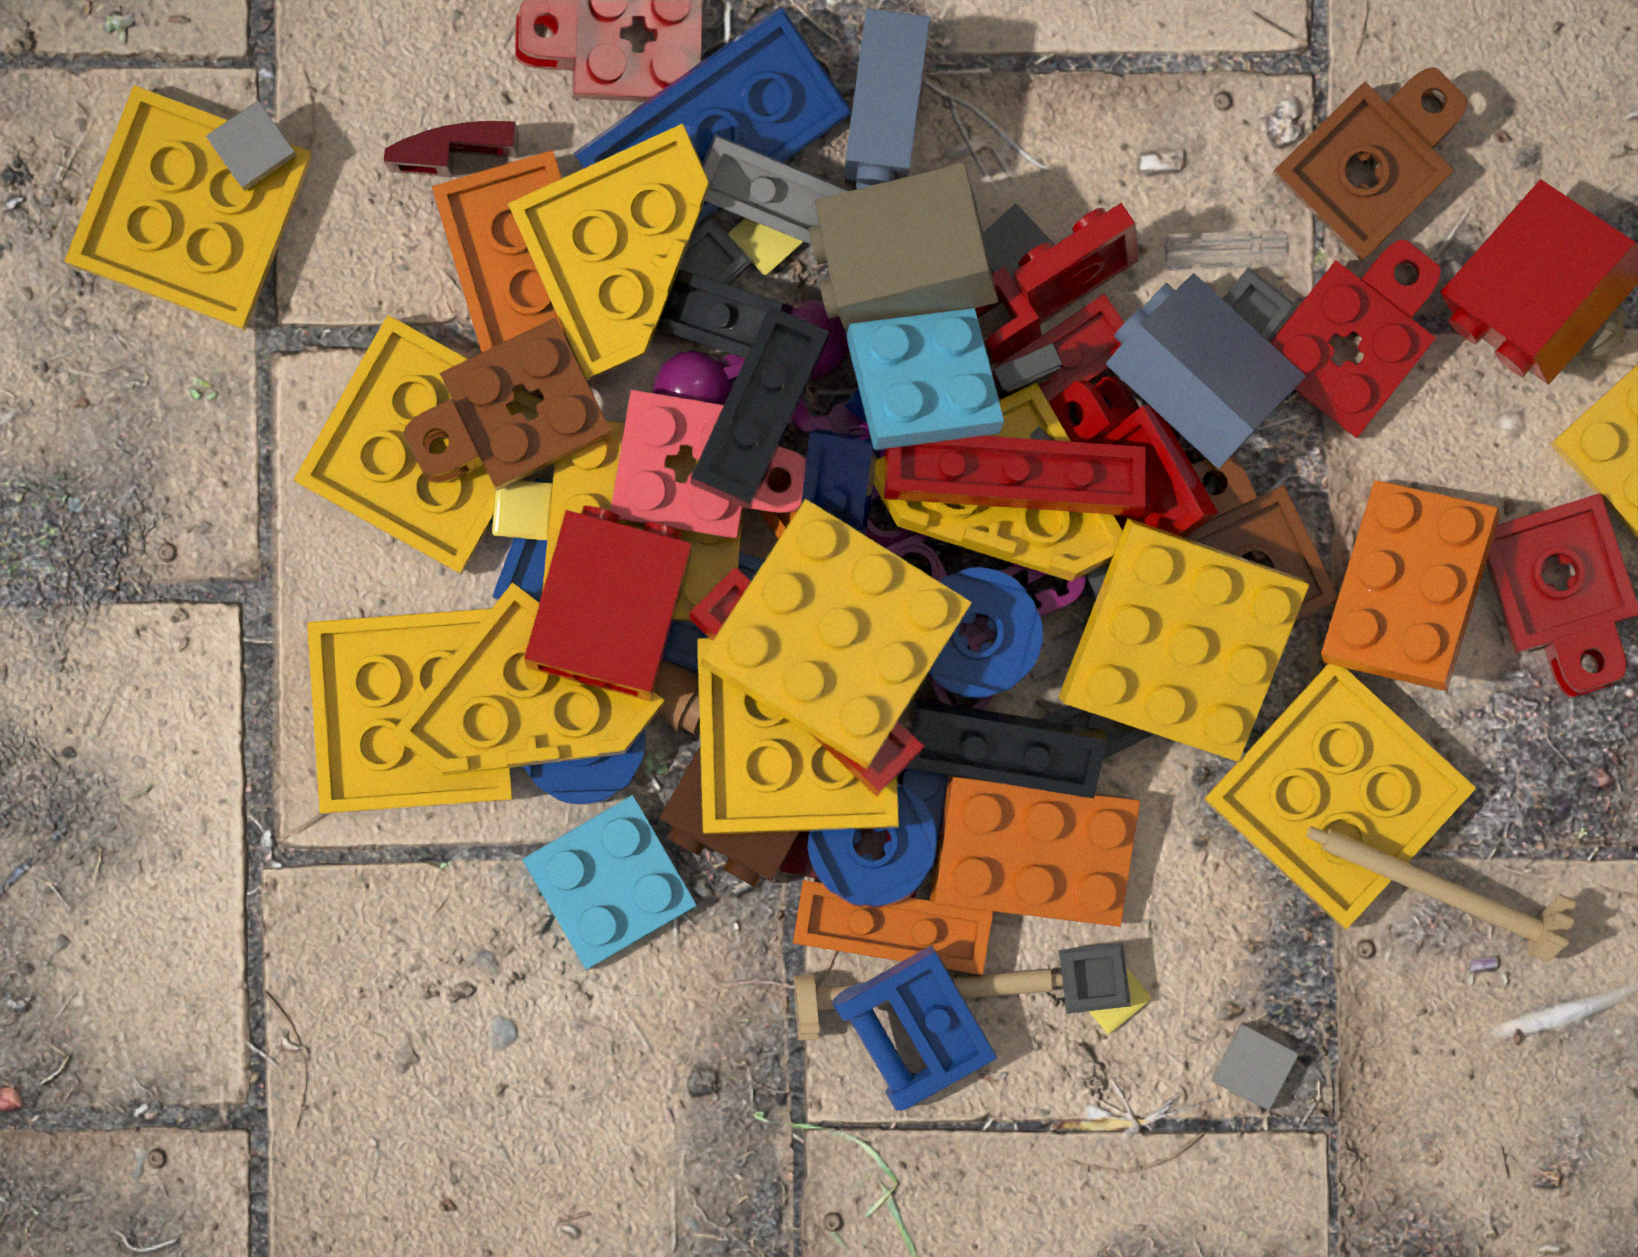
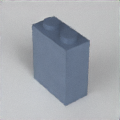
M866 8L844 183L856 184V189L909 176L930 17Z
M1195 273L1176 290L1168 283H1165L1142 309L1139 308L1115 333L1114 337L1122 345L1105 363L1218 469L1306 377Z

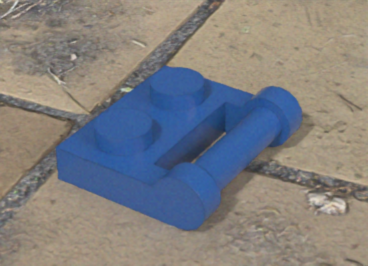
M933 945L865 983H858L846 988L832 1000V1004L843 1021L849 1020L886 1081L888 1088L885 1094L896 1111L914 1106L997 1059L994 1049ZM887 1000L890 1002L926 1063L927 1068L918 1073L909 1072L872 1008Z

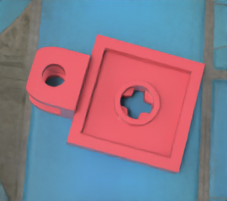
M631 390L610 511L618 514L620 519L642 523L653 522L672 528L738 539L742 506L691 485L692 473H690L687 483L676 482L675 471L671 468H666L668 455H678L682 445L693 447V458L699 460L724 405ZM779 447L751 508L779 513L798 510L804 500L809 470L808 460L795 451ZM777 468H784L791 475V485L782 493L774 492L768 484L770 473Z

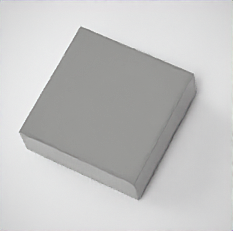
M259 100L206 135L244 192L297 156Z
M1239 1024L1211 1081L1270 1111L1299 1054L1259 1032Z

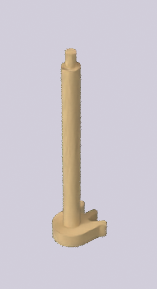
M1310 826L1307 830L1306 838L1320 843L1321 849L1528 939L1527 954L1548 963L1563 948H1566L1569 943V939L1564 937V935L1574 923V918L1570 917L1576 905V900L1558 893L1555 899L1536 919L1332 829L1325 832Z
M1050 969L952 977L964 999L1052 992V987L1063 986L1061 973L1051 974ZM814 974L794 975V999L799 1041L819 1039L818 1010L835 1009L832 1000L840 992L852 985L816 988ZM887 1000L879 1005H890V1002Z

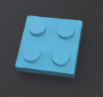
M975 308L860 322L849 325L846 338L874 450L1000 433L1004 419Z
M633 795L522 859L585 970L592 968L697 907L696 902Z

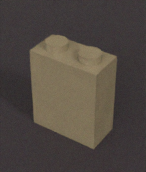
M965 162L815 200L819 225L809 227L810 240L817 264L827 263L830 279L819 281L821 294L828 318L840 316L846 335L849 325L853 323L978 308L998 303L975 195Z

